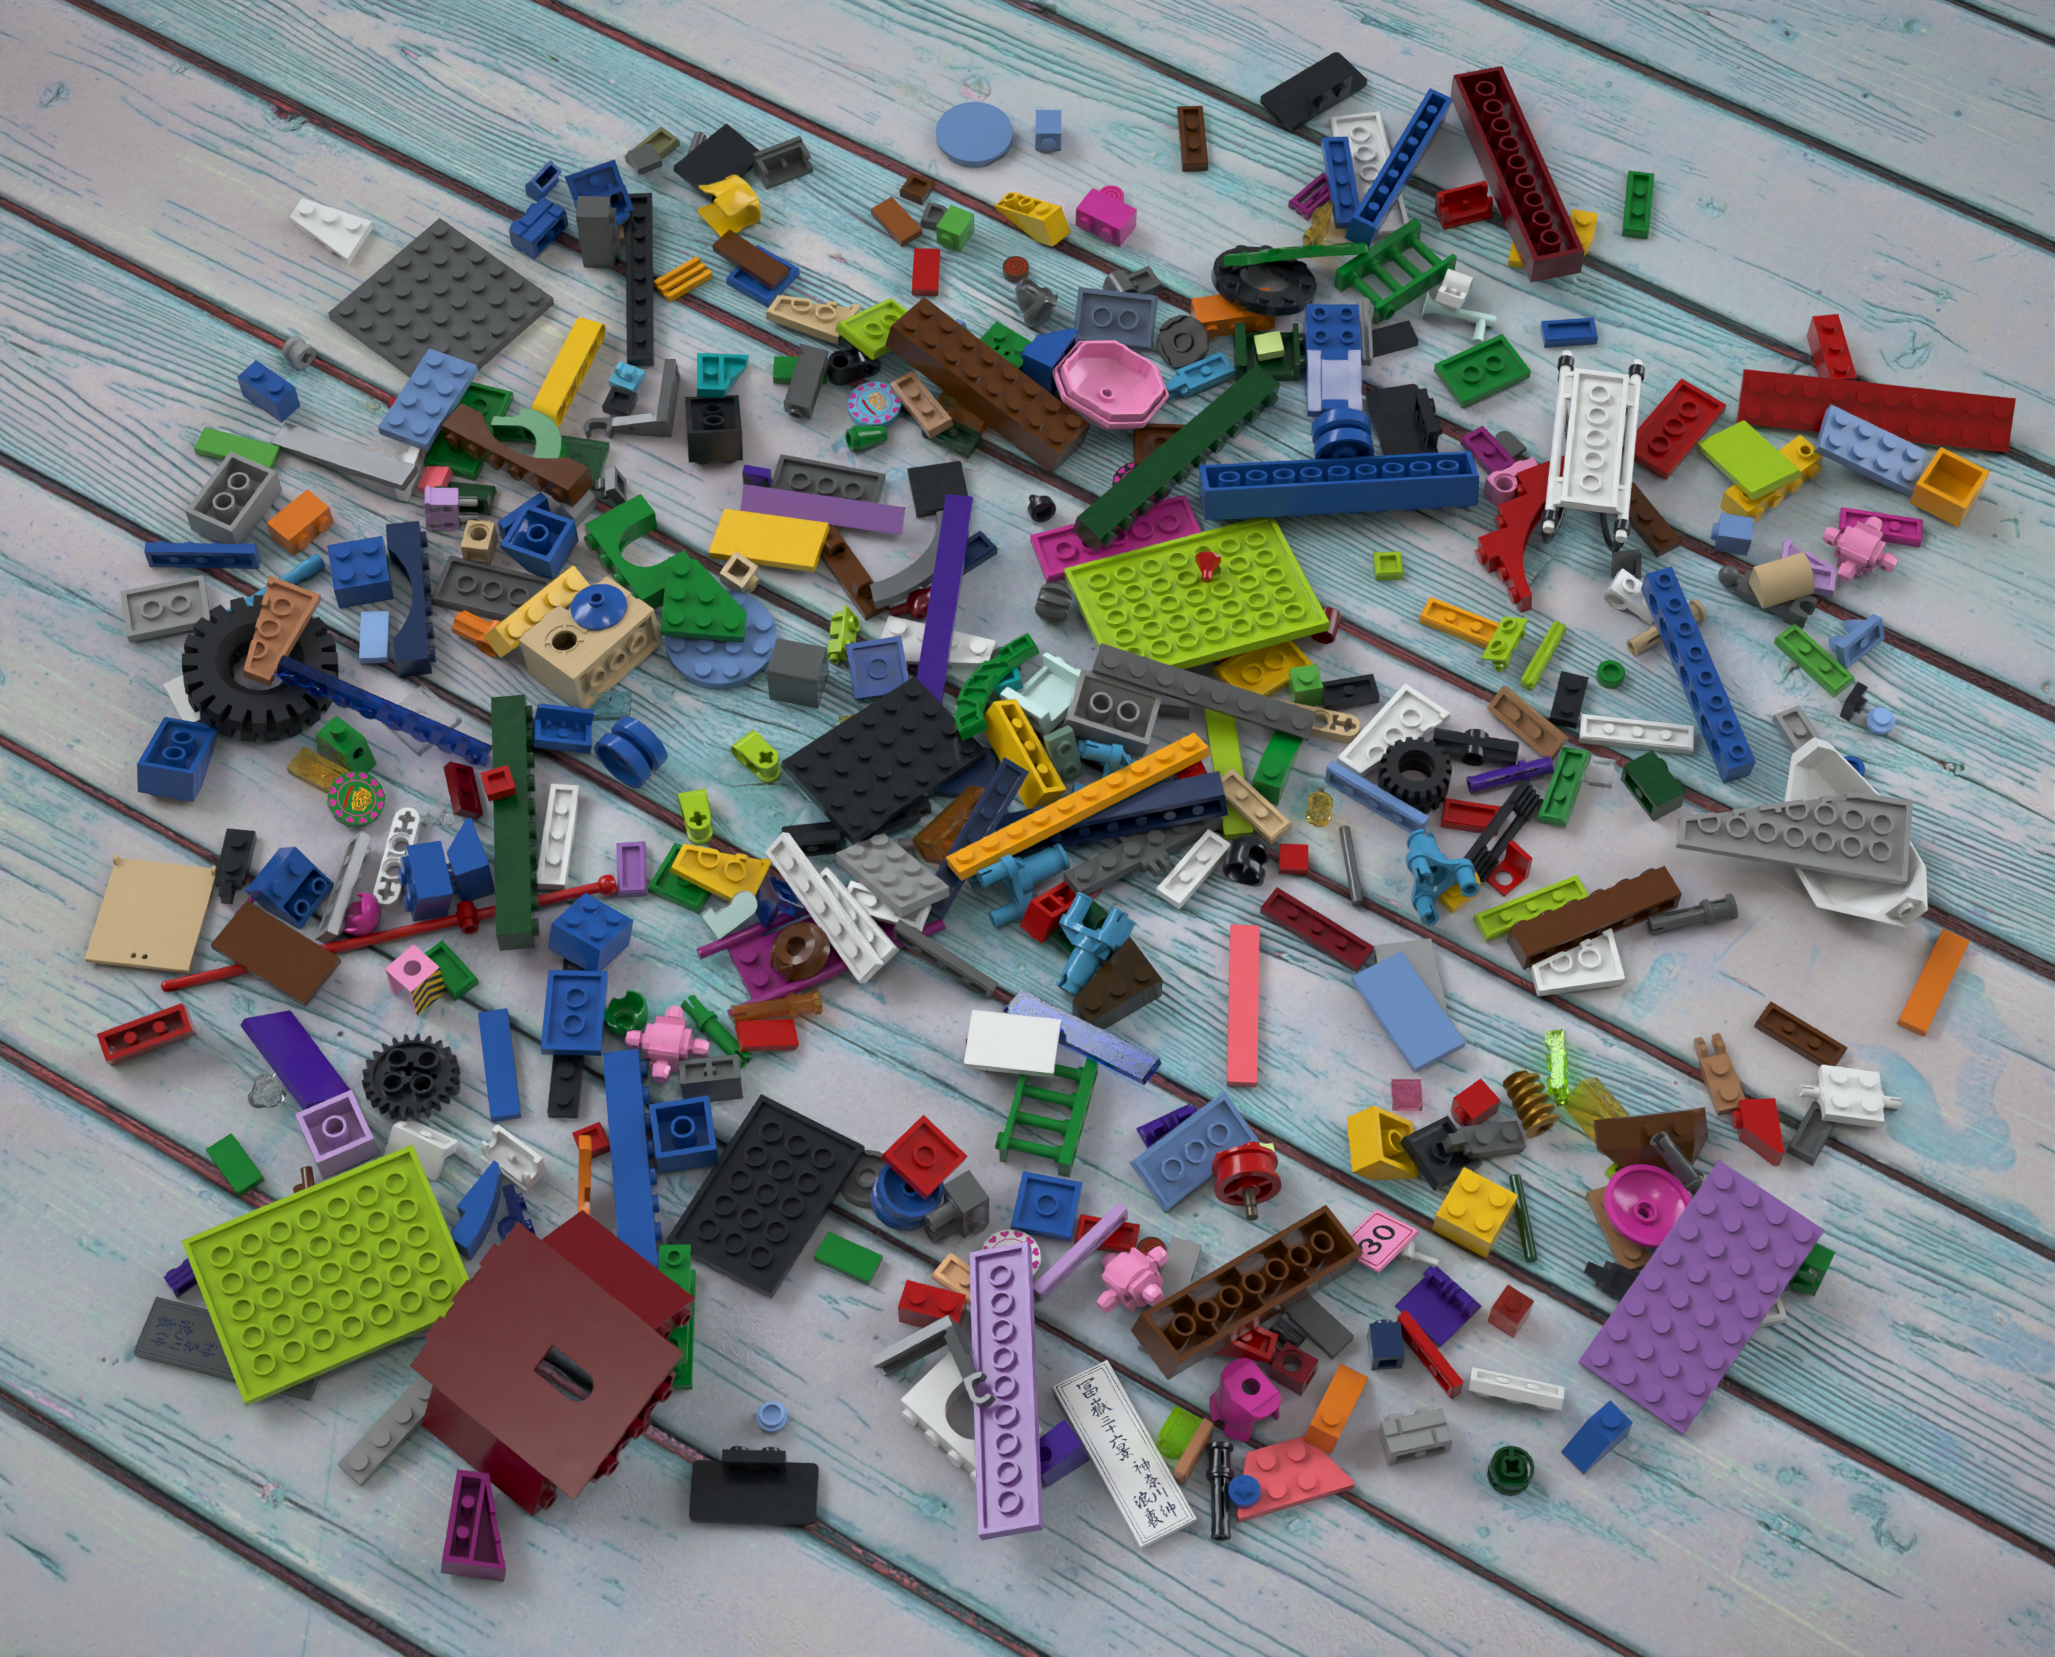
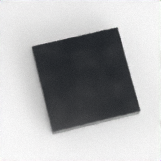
M961 461L907 468L916 518L936 515V512L944 510L946 494L968 496Z
M1448 1116L1403 1137L1399 1142L1433 1191L1455 1181L1463 1167L1475 1171L1482 1165L1479 1158L1469 1159L1468 1156L1463 1154V1151L1445 1152L1442 1142L1445 1141L1448 1134L1456 1133L1457 1130Z

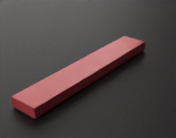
M1230 925L1227 1086L1257 1087L1260 926Z

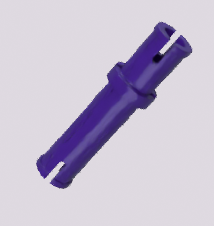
M1545 756L1544 758L1528 762L1521 760L1517 762V765L1475 776L1466 777V782L1470 794H1475L1476 792L1519 781H1530L1531 778L1545 774L1554 773V768L1550 756ZM1506 776V777H1503V778H1499V779H1495V780H1491V781L1486 782L1487 780H1490V779H1494V778Z

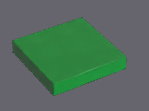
M674 843L647 887L648 893L700 914L712 893L669 872L682 845Z

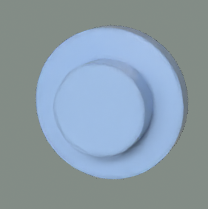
M1874 708L1868 713L1866 723L1872 733L1884 735L1894 728L1895 717L1888 709Z
M771 1401L764 1403L757 1411V1423L766 1432H778L787 1424V1410L779 1402Z

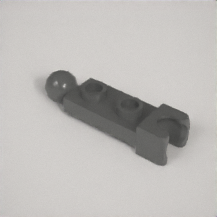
M1732 565L1723 566L1719 570L1718 579L1721 584L1728 587L1737 585L1738 587L1734 595L1761 607L1749 584L1752 570L1748 569L1744 577ZM1807 595L1764 609L1784 618L1785 623L1791 626L1795 623L1801 629H1804L1808 615H1812L1816 608L1817 599Z

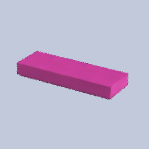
M1845 507L1840 509L1838 521L1840 533H1844L1848 525L1854 528L1858 521L1865 524L1868 518L1875 516L1882 520L1880 531L1883 532L1881 541L1920 547L1923 519Z

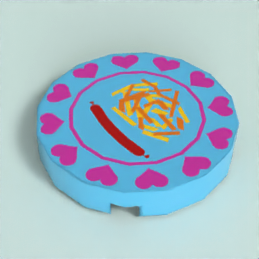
M864 383L857 386L848 398L849 416L858 426L884 425L886 428L891 426L900 415L901 402L892 392L890 385L886 383Z

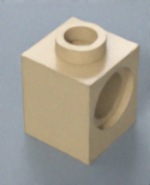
M467 520L461 543L463 559L488 565L492 564L498 540L495 523L486 520Z

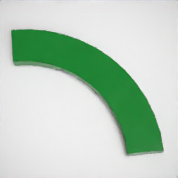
M1366 242L1335 243V245L1317 244L1263 249L1259 252H1241L1225 255L1224 266H1245L1312 257L1358 255L1368 252V244Z
M1029 633L1018 637L998 650L999 654L991 661L985 660L964 684L956 703L958 706L955 713L956 727L962 740H966L988 729L985 721V707L994 688L1017 666L1040 654L1037 645Z

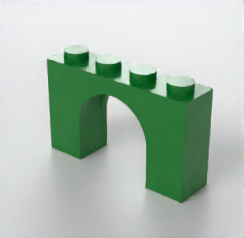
M639 494L584 524L586 531L584 541L591 551L595 550L597 552L602 567L605 570L610 569L613 573V580L631 592L634 598H639L655 610L663 605L668 559L657 565L642 567L633 565L622 557L624 549L631 542L657 528L655 511L642 494ZM685 550L672 556L678 558H690L689 555L685 552Z

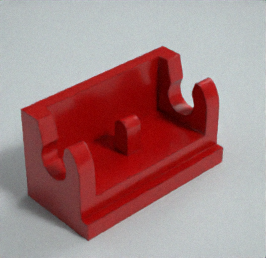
M1486 180L1437 192L1434 212L1443 230L1492 218L1493 197L1487 196L1488 184Z

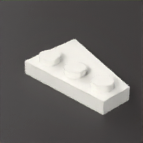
M304 198L300 200L290 215L291 223L312 239L320 241L331 253L335 252L347 265H350L373 228L370 220Z
M1612 928L1602 932V935L1592 940L1587 939L1579 943V946L1567 952H1559L1532 965L1531 969L1537 997L1623 985L1625 981Z

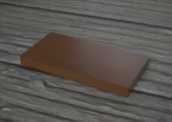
M249 901L243 904L210 944L213 950L304 1007L308 1005L341 964L339 957Z

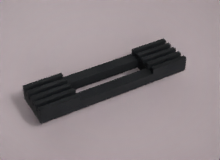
M1528 780L1519 782L1464 856V858L1469 859L1473 863L1480 882H1484L1499 863L1498 859L1507 848V844L1514 839L1525 822L1530 821L1543 803V799H1539L1540 795L1536 794L1537 791L1535 789L1532 790L1533 786L1528 785L1530 783ZM1513 810L1517 816L1492 850H1487L1488 847L1486 845Z

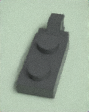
M1517 1121L1465 1126L1457 1129L1456 1133L1448 1134V1137L1442 1142L1446 1153L1463 1151V1154L1468 1156L1469 1159L1516 1154L1523 1152L1526 1148Z

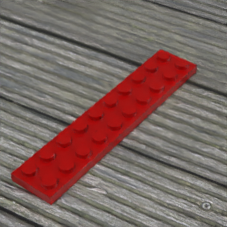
M1743 369L1736 423L1745 420L1751 425L1820 432L1825 411L1830 405H1833L1908 442L2008 452L2016 398Z

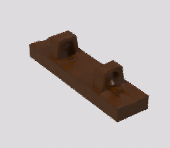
M830 526L820 558L865 621L888 610L889 605L875 609L870 584L875 582L835 526Z

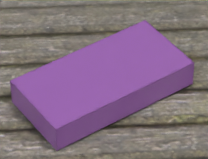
M645 841L616 843L618 898L648 896Z

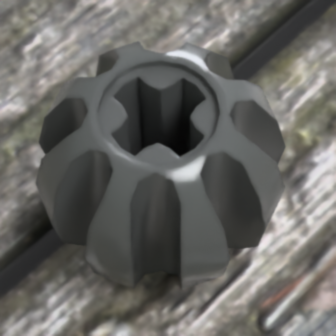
M1060 582L1045 583L1041 586L1036 601V615L1047 623L1063 622L1067 618L1071 605L1072 591Z

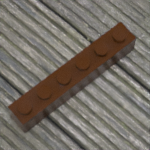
M1665 866L1658 869L1650 868L1638 877L1630 880L1628 878L1620 880L1611 888L1595 890L1586 898L1570 900L1561 908L1553 911L1548 909L1529 921L1520 920L1510 928L1507 943L1522 969L1525 970L1559 952H1567L1579 946V943L1587 939L1592 940L1612 928L1614 934L1646 921L1647 916L1659 915L1678 907L1682 893Z

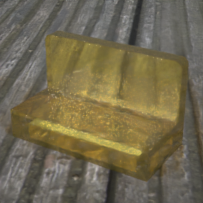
M1597 1077L1583 1079L1562 1101V1106L1595 1144L1594 1120L1630 1116Z

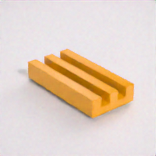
M696 256L654 280V286L670 303L709 281L713 276L710 269L707 270L706 265L701 263L700 258ZM701 273L700 275H698V276H696V277H694L693 279H691V280L688 281V279H690V278H692L693 276H695V275ZM679 285V287L675 288L674 290H672V291H670V292H667V291H669V290H671V289H673L674 287H676V286Z

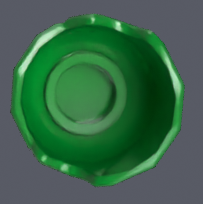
M633 990L626 991L625 997L621 999L613 997L605 1011V1026L610 1032L618 1036H626L627 1032L632 1030L640 1031L645 1027L648 1019L646 999L641 993Z

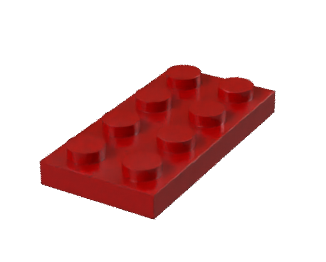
M1681 378L1637 429L1634 461L1667 480L1725 412L1726 404Z

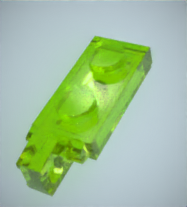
M1564 1029L1547 1030L1545 1045L1551 1054L1546 1055L1548 1071L1552 1072V1077H1547L1548 1094L1554 1095L1557 1107L1567 1106L1569 1104L1566 1033Z

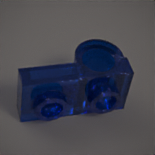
M513 1184L501 1187L510 1215L502 1218L498 1223L497 1232L500 1242L504 1241L506 1235L517 1222L535 1234L531 1219L525 1220L522 1211L528 1210L523 1193L516 1194Z

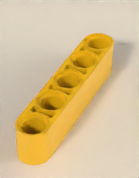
M582 317L576 319L533 402L531 409L548 416L557 427L561 425L603 343L606 333L605 324Z

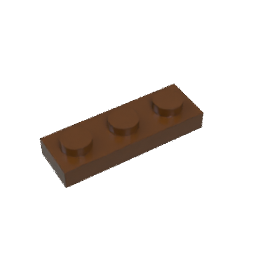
M1633 482L1628 521H1630L1633 529L1658 558L1679 547L1681 539Z

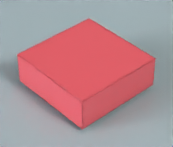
M426 466L417 486L420 493L425 494L427 486L435 488V486L447 487L453 471L450 467Z

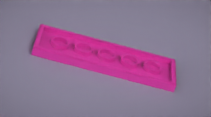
M1185 494L1155 502L1147 515L1137 517L1134 525L1128 531L1122 530L1112 545L1107 548L1105 546L1102 547L1097 553L1072 532L1075 524L1030 535V542L1046 583L1064 580V568L1197 534L1201 530Z

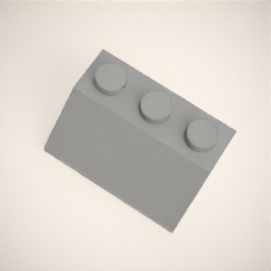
M1081 669L1063 727L1069 725L1073 729L1075 736L1100 744L1114 743L1123 745L1125 752L1143 757L1149 745L1163 694Z

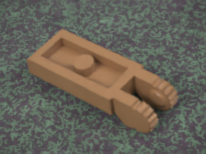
M1720 1033L1712 1034L1711 1037L1716 1056L1708 1057V1050L1702 1037L1694 1039V1048L1699 1059L1698 1065L1715 1112L1719 1116L1735 1111L1739 1100H1743L1745 1097L1730 1056L1726 1053L1724 1041Z

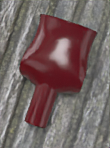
M931 585L924 589L918 588L909 593L906 602L890 607L891 616L898 617L910 613L916 620L926 619Z

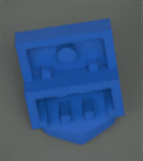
M615 159L564 176L576 211L578 196L610 197L611 207L616 208V224L614 225L620 227L630 218L629 211L634 209Z

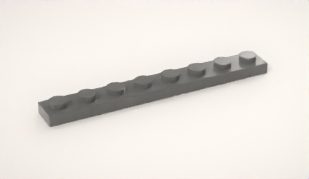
M1103 643L1099 646L1092 669L1094 673L1305 741L1309 740L1317 713Z

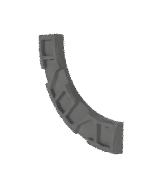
M943 510L936 512V533L923 555L903 571L887 579L870 584L875 609L902 601L909 597V593L920 587L924 589L932 583Z

